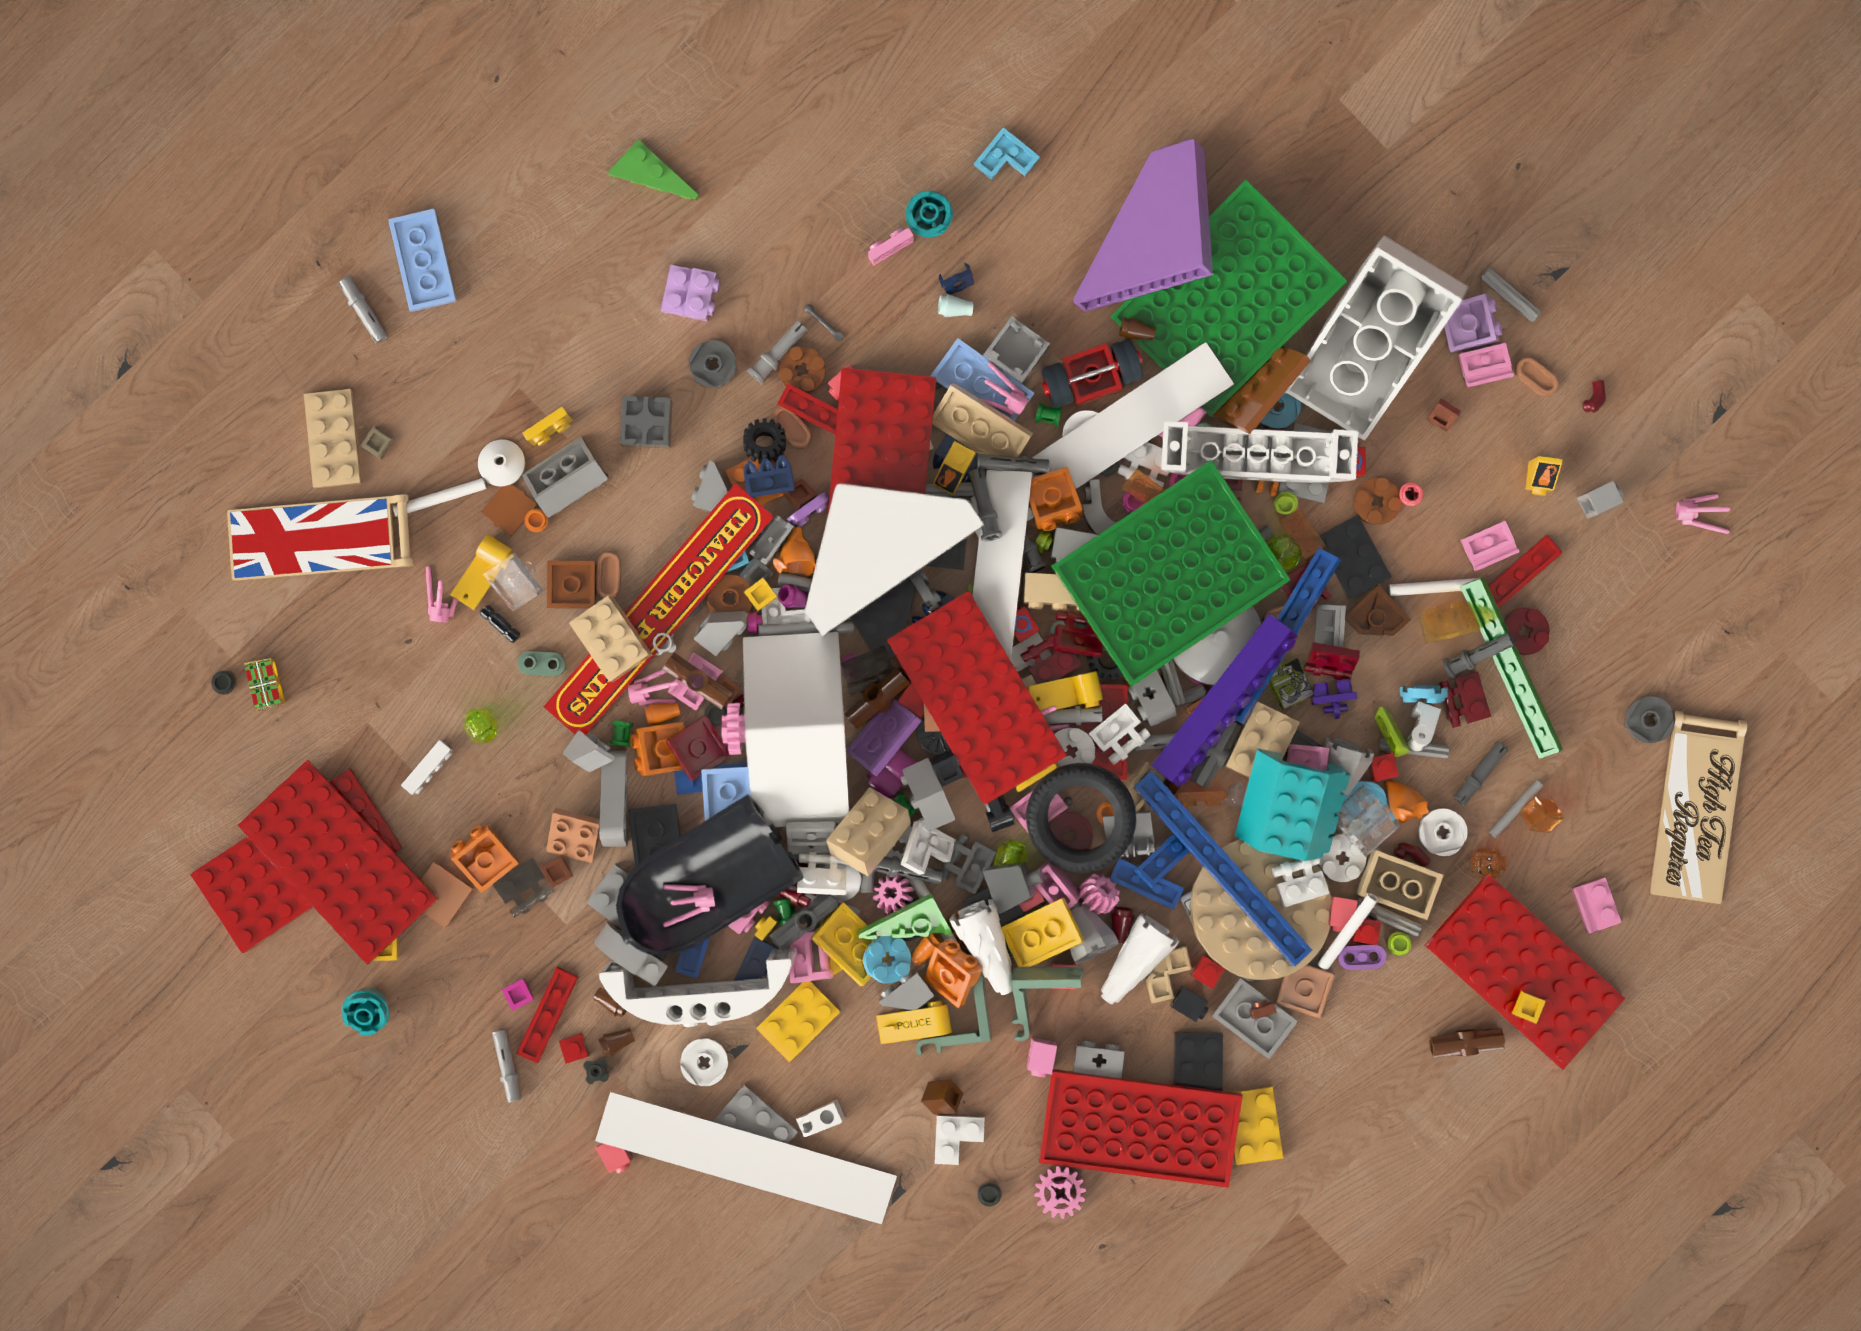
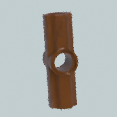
M675 652L663 667L664 671L721 710L733 695V692ZM697 674L702 675L704 678V684L699 688H695L692 685V678Z
M897 667L879 684L872 683L868 685L863 691V698L845 713L846 718L858 729L875 713L888 711L893 704V698L909 685L911 680L901 668Z
M1502 1028L1479 1031L1467 1029L1455 1031V1034L1430 1036L1429 1044L1432 1057L1438 1058L1451 1055L1472 1056L1483 1051L1505 1049V1038Z

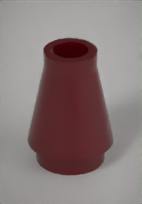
M1114 907V912L1111 913L1113 932L1118 943H1125L1135 915H1133V909Z

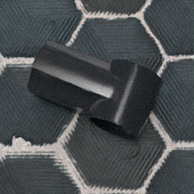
M1003 795L985 805L987 809L986 815L992 832L1015 825L1009 805H1006Z

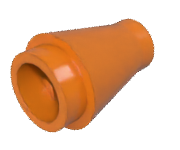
M677 702L653 703L644 707L648 726L653 724L657 726L680 716Z
M936 933L923 937L911 953V960L919 966L932 957L935 947L943 941Z

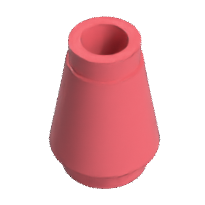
M1413 482L1406 483L1400 489L1401 502L1408 506L1419 504L1423 498L1422 488ZM1406 492L1411 494V500H1408V497L1405 496Z

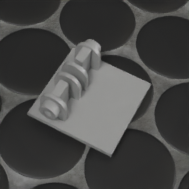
M1151 812L1136 813L1135 833L1129 847L1122 856L1126 855V857H1129V854H1133V857H1136V854L1150 855V853L1155 852ZM1114 815L1103 816L1106 841L1113 832Z

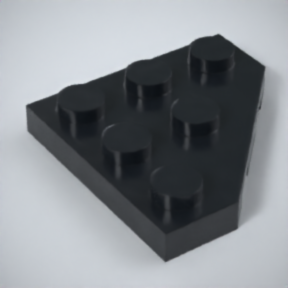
M909 576L850 616L879 666L896 656L887 639L907 627L916 591Z

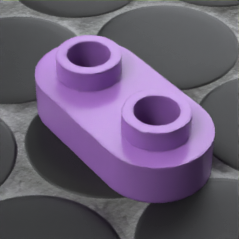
M823 492L788 517V522L792 526H803L810 520L808 516L816 511L819 514L829 506L827 503L829 496L826 492Z
M1347 945L1337 956L1339 964L1348 970L1377 969L1384 965L1386 952L1378 945ZM1371 952H1376L1377 958L1374 961L1369 959ZM1347 953L1353 954V960L1347 962L1345 959Z

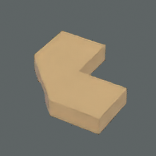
M1187 946L1174 948L1149 973L1146 978V984L1151 1004L1175 998L1169 975L1192 969Z

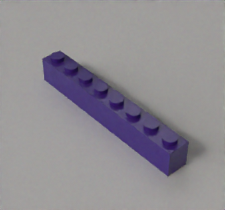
M1269 614L1151 766L1178 787L1185 784L1190 779L1194 768L1205 760L1208 750L1219 742L1221 734L1226 727H1230L1234 723L1237 713L1241 708L1249 704L1255 690L1263 686L1266 676L1271 670L1278 667L1281 661L1280 658L1286 651L1292 649L1298 636Z

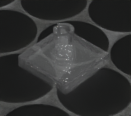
M515 553L497 563L483 574L511 611L516 610L544 591L532 576L536 573L535 566L528 571L527 569L533 564L528 561L522 563Z

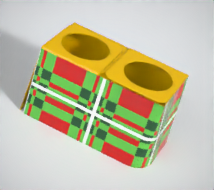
M269 658L244 664L254 707L257 711L286 703L274 659Z

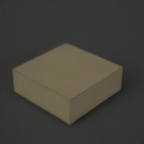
M373 426L360 446L379 459H382L394 439Z

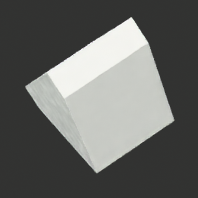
M1383 236L1355 273L1305 354L1311 360L1310 363L1286 390V393L1346 430L1358 431V437L1365 441L1453 314L1468 287L1401 245Z
M839 484L834 490L805 612L820 634L824 635L984 524L967 500Z
M827 632L824 635L809 633L743 637L745 734L751 798L764 811L767 824L773 823L775 827H785L786 822L834 821L835 823H841L849 813L838 632Z

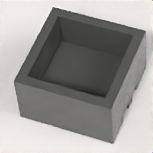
M622 396L620 444L624 447L670 448L673 401L670 398Z

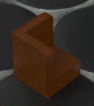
M952 1080L929 1081L921 1102L935 1115L956 1113L963 1092Z

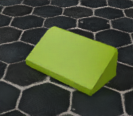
M1379 707L1374 719L1391 752L1394 753V757L1397 758L1409 753L1410 749L1391 712L1384 707Z

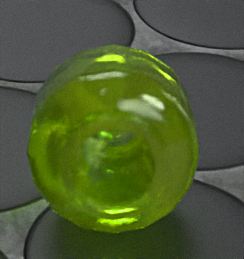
M1290 535L1276 536L1268 544V547L1284 570L1292 569L1300 562L1302 550Z
M472 709L465 715L463 729L473 742L487 744L498 734L499 725L487 709Z
M1014 840L1001 843L994 858V865L1026 862L1028 853L1025 850V846Z

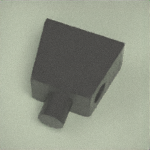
M1026 862L991 866L983 871L998 914L1033 897L1036 894L1034 885L1045 881L1042 870L1039 868L1029 872Z

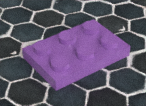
M893 699L891 708L883 713L877 712L846 752L877 777L920 724L921 720Z

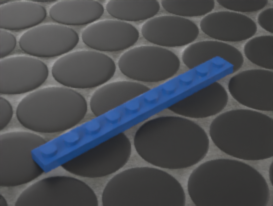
M1150 771L1133 787L1293 967L1297 966L1313 951L1153 771Z

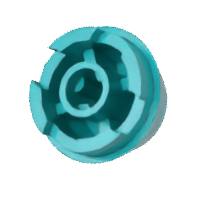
M930 190L922 191L913 196L906 207V221L911 230L922 237H936L949 228L953 218L952 206L949 200L941 193Z
M365 987L349 995L342 1005L344 1024L359 1031V1035L367 1036L377 1033L389 1020V1008L384 994L378 989Z

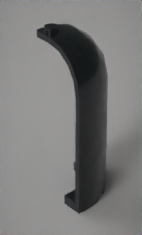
M747 794L645 858L629 872L620 887L616 903L618 922L622 930L620 936L627 945L631 944L637 950L649 955H667L684 951L701 943L802 880L804 876L791 852L788 853L781 842H779L783 838L774 824H767L764 811ZM665 884L706 885V888L712 887L715 906L709 907L710 911L701 912L667 927L663 926L665 922L700 907H696L695 902L672 905V900L694 897L693 893L698 891L664 889L663 886Z

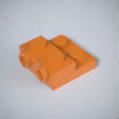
M1068 466L1031 479L1029 504L1038 530L1043 528L1044 531H1051L1057 527L1058 523L1066 521L1067 524L1077 522L1080 516H1083L1082 506Z
M684 722L633 730L634 734L630 736L631 747L636 749L638 757L634 759V767L636 772H640L641 777L683 770L665 741L685 728Z
M488 824L483 827L481 825L474 827L470 832L471 836L464 842L463 840L457 841L451 847L452 852H450L451 860L481 893L519 864L518 860L506 848L502 840Z
M946 939L935 947L924 981L957 1008H960L965 1004L971 987L977 984L983 967L977 963L976 957L974 958L973 955L964 953L956 941Z

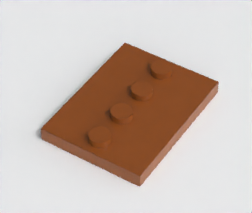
M1282 346L1212 416L1221 422L1251 434L1311 360L1303 353Z

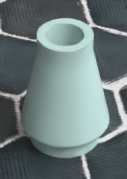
M946 294V296L940 295L938 314L943 315V317L972 315L973 302Z

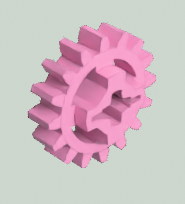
M728 703L727 715H722L723 743H728L729 755L741 754L742 743H746L745 714L741 715L740 703Z
M1056 1165L1054 1172L1047 1168L1048 1175L1040 1174L1039 1177L1042 1182H1035V1186L1040 1191L1034 1192V1196L1041 1198L1037 1201V1205L1041 1206L1044 1204L1043 1213H1047L1050 1210L1052 1218L1057 1213H1060L1061 1218L1064 1219L1066 1212L1073 1216L1072 1209L1080 1210L1081 1207L1078 1202H1085V1197L1081 1193L1086 1192V1188L1079 1186L1084 1182L1083 1179H1076L1078 1174L1076 1170L1070 1174L1069 1167H1065L1064 1171H1060V1167ZM1058 1176L1065 1177L1063 1180L1054 1181L1052 1179ZM1073 1183L1076 1187L1075 1198L1070 1194V1188ZM1045 1186L1050 1190L1048 1200L1044 1196ZM1054 1187L1058 1189H1062L1064 1187V1192L1067 1197L1062 1195H1058L1056 1197V1191ZM1059 1203H1066L1068 1205L1065 1207H1056V1205Z

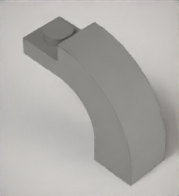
M1099 479L1089 480V486H1085L1086 501L1090 500V504L1082 505L1084 520L1091 532L1099 535L1116 522L1112 521L1103 510Z
M606 922L594 940V944L623 968L655 986L667 969L668 964L653 955L637 950L631 944L627 945L620 936L622 930Z

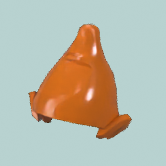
M797 526L792 530L784 543L779 558H774L773 562L779 573L783 571L793 574H805L807 578L815 571L816 558L803 535L802 528Z
M1393 780L1385 781L1384 786L1388 791L1390 816L1396 825L1406 823L1416 816L1420 819L1429 812L1428 802L1417 790Z

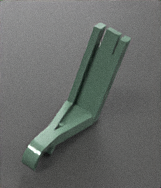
M1083 966L1015 967L1012 977V988L1017 1015L1013 1016L1012 1022L1014 1024L1020 1023L1024 1026V1032L1017 1031L1015 1033V1040H1026L1031 1030L1027 988H1081V980L1084 977Z
M982 971L977 984L973 986L980 1034L978 1031L921 1039L916 1045L918 1056L923 1053L921 1049L923 1044L934 1043L937 1046L936 1051L940 1054L943 1046L992 1040Z

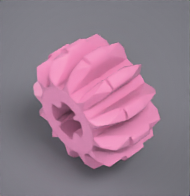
M1102 873L1090 875L1079 887L1081 891L1079 897L1084 900L1083 904L1089 907V911L1094 910L1097 915L1109 913L1118 904L1120 892L1115 889L1116 884L1110 881V877L1105 878Z
M887 874L886 881L882 878L878 879L881 887H873L875 891L879 892V894L873 896V899L880 901L877 907L879 909L885 908V913L890 914L892 910L894 912L899 910L900 906L902 908L907 906L906 900L913 901V898L908 896V893L914 890L912 887H907L910 881L906 878L902 880V876L889 877ZM892 889L897 891L895 892L897 894L895 898L890 897Z

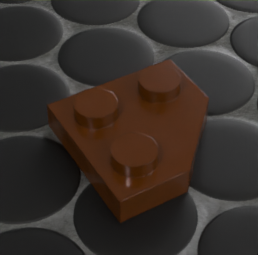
M1377 585L1345 614V620L1361 635L1394 636L1411 620L1380 585Z

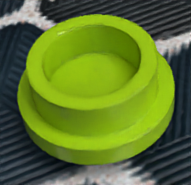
M1281 492L1275 498V509L1280 514L1290 515L1296 511L1298 499L1292 492Z
M1041 531L1035 542L1038 545L1039 553L1043 554L1044 551L1051 549L1054 541L1051 538L1052 532L1048 531L1046 533Z
M1394 932L1388 938V949L1395 955H1405L1411 948V939L1404 932Z

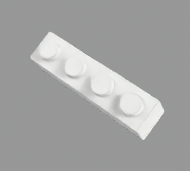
M439 740L401 786L411 795H418L423 790L422 786L424 783H428L433 778L432 774L435 771L438 772L443 766L441 763L451 757L453 749L444 741Z

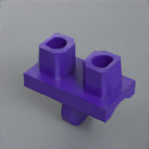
M1350 679L1336 681L1338 694L1329 695L1328 682L1314 684V697L1311 698L1312 705L1331 702V706L1323 707L1324 714L1332 713L1334 719H1340V712L1348 711L1347 704L1339 705L1338 701L1357 699V692H1353Z

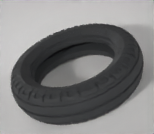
M1073 763L1054 769L1039 781L1028 801L1026 823L1033 845L1047 861L1067 871L1086 873L1103 869L1114 863L1124 854L1135 833L1136 809L1128 788L1115 774L1094 764ZM1075 785L1089 786L1100 791L1109 800L1114 811L1115 823L1111 836L1102 845L1090 850H1076L1062 844L1052 833L1048 821L1049 806L1054 796L1067 787Z

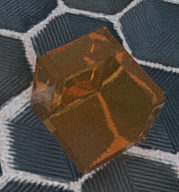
M1534 797L1519 812L1529 830L1550 833L1564 819L1555 802L1550 799Z

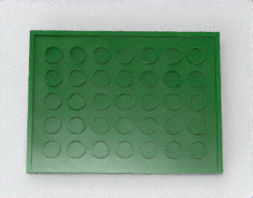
M1247 180L1209 216L1213 275L1128 299L1110 316L1120 327L1123 318H1129L1130 316L1156 327L1153 341H1134L1163 370L1205 342L1208 344L1234 383L1201 406L1210 417L1347 282Z
M1212 460L1051 566L1131 687L1290 581V578Z

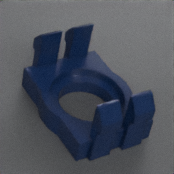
M964 263L965 271L955 274L946 280H943L941 274L939 275L941 287L944 288L946 294L952 295L974 285L975 281L969 264ZM961 280H965V281H964L963 283H961L960 285L954 286V284H955L956 282L961 281Z

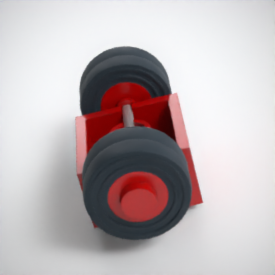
M1131 339L1111 345L1113 358L1106 343L1064 357L1061 363L1057 362L1043 367L1042 376L1044 382L1041 383L1045 396H1049L1054 408L1073 402V399L1077 407L1119 393L1122 390L1119 376L1124 384H1130L1143 379L1141 367L1143 360L1139 350L1136 351Z

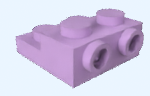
M670 265L661 312L707 322L708 317L713 316L715 302H712L713 294L719 291L720 279H717V274L696 268L690 269Z
M1483 294L1461 300L1444 325L1451 353L1500 341L1499 335H1502L1503 332L1500 322H1495L1493 313L1497 312V306L1494 298L1490 299L1488 294Z

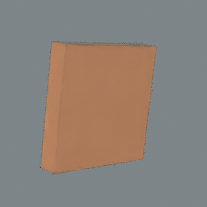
M433 862L421 880L438 897V900L424 914L444 928H447L474 888L438 863Z
M1309 964L1305 965L1300 970L1283 977L1275 1004L1321 1019L1335 973Z

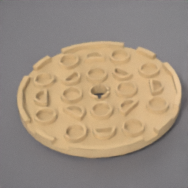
M1241 839L1227 844L1222 850L1313 951L1297 966L1293 967L1203 866L1196 882H1194L1190 900L1191 921L1199 943L1201 942L1208 956L1215 963L1243 978L1270 980L1281 978L1300 970L1317 955L1326 941L1331 926L1329 925L1332 902L1331 893L1283 908L1276 885L1283 883L1284 879L1283 876L1274 877L1272 868L1280 866V863L1286 861L1291 863L1298 861V859L1258 851ZM1318 865L1312 866L1313 873L1321 871ZM1302 869L1292 872L1293 879L1304 876Z

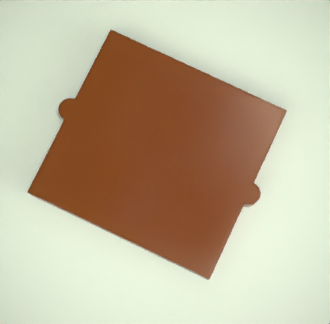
M511 484L502 486L481 512L494 522L493 525L495 527L499 526L512 537L525 521L527 512L535 509L538 505L525 495L524 490L520 491Z

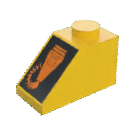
M954 441L933 485L954 495L976 452Z
M1538 456L1530 460L1525 489L1532 490V494L1545 496L1546 492L1553 491L1562 465V459Z

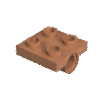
M555 808L552 815L546 852L592 863L600 838V819Z

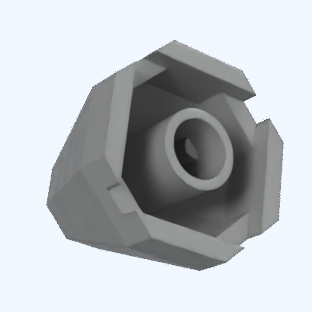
M1326 738L1323 747L1329 748L1328 764L1342 767L1346 773L1351 775L1347 790L1341 791L1345 795H1349L1372 763L1374 752L1367 748L1366 752L1362 751V745L1338 738H1334L1332 743L1330 738Z
M1077 903L1069 908L1085 940L1070 948L1075 964L1089 961L1095 958V955L1106 953L1119 944L1114 932L1093 910L1089 911L1087 905L1082 906L1081 903Z

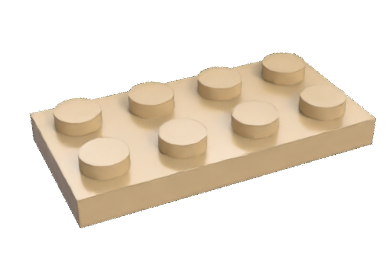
M954 382L950 385L932 418L934 426L976 453L1019 457L1033 435L1032 432Z
M344 389L304 394L313 488L362 484L353 390Z

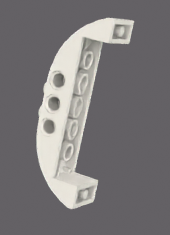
M1164 421L1161 470L1189 475L1212 460L1223 479L1276 482L1351 481L1356 479L1358 431L1333 430L1332 433L1254 429L1251 434H1248L1236 428L1188 426V422Z
M787 948L783 952L780 949H772L767 959L768 978L634 988L633 973L615 961L607 962L599 976L611 997L625 1010L639 1018L661 1024H684V1027L697 1026L698 1023L707 1022L708 1025H718L722 1021L734 1020L750 1015L773 999L788 976L797 952L796 948Z

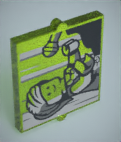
M1298 657L1286 663L1281 662L1269 684L1281 710H1284L1294 704L1300 705L1303 700L1314 696V691Z

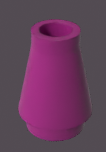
M793 584L781 587L778 593V600L783 606L806 607L807 593Z

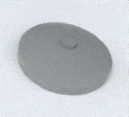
M1251 606L1175 657V663L1190 678L1198 682L1214 685L1261 626L1256 610Z

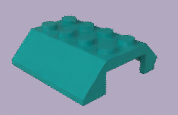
M1257 748L1235 836L1258 851L1303 861L1323 858L1324 853L1330 851L1333 836L1329 834L1335 833L1339 815L1336 812H1341L1345 793L1341 791L1347 790L1351 775L1337 765L1328 764L1327 770L1281 761V753Z

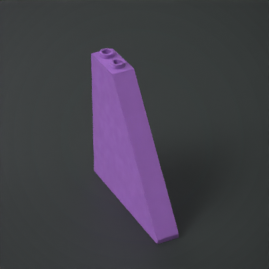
M1187 139L1172 146H1164L1150 153L1073 298L1074 303L1084 312L1213 275L1204 148L1195 139Z

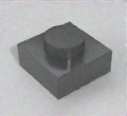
M754 557L741 572L740 576L750 585H754L762 578L768 581L773 572Z

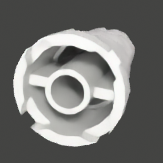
M989 899L988 906L985 900L979 901L959 910V918L957 920L952 915L950 922L960 940H963L968 951L974 958H977V963L983 967L982 973L985 978L987 977L995 992L1005 995L1013 991V971L1005 944V937L999 923L1000 918L992 899Z
M1141 913L1136 919L1114 966L1108 974L1106 982L1101 988L1103 993L1101 997L1110 1004L1114 1002L1119 1003L1130 990L1148 976L1176 948L1179 943L1177 937L1173 935L1170 939L1167 936L1170 932L1167 928L1147 915L1144 917L1143 913Z

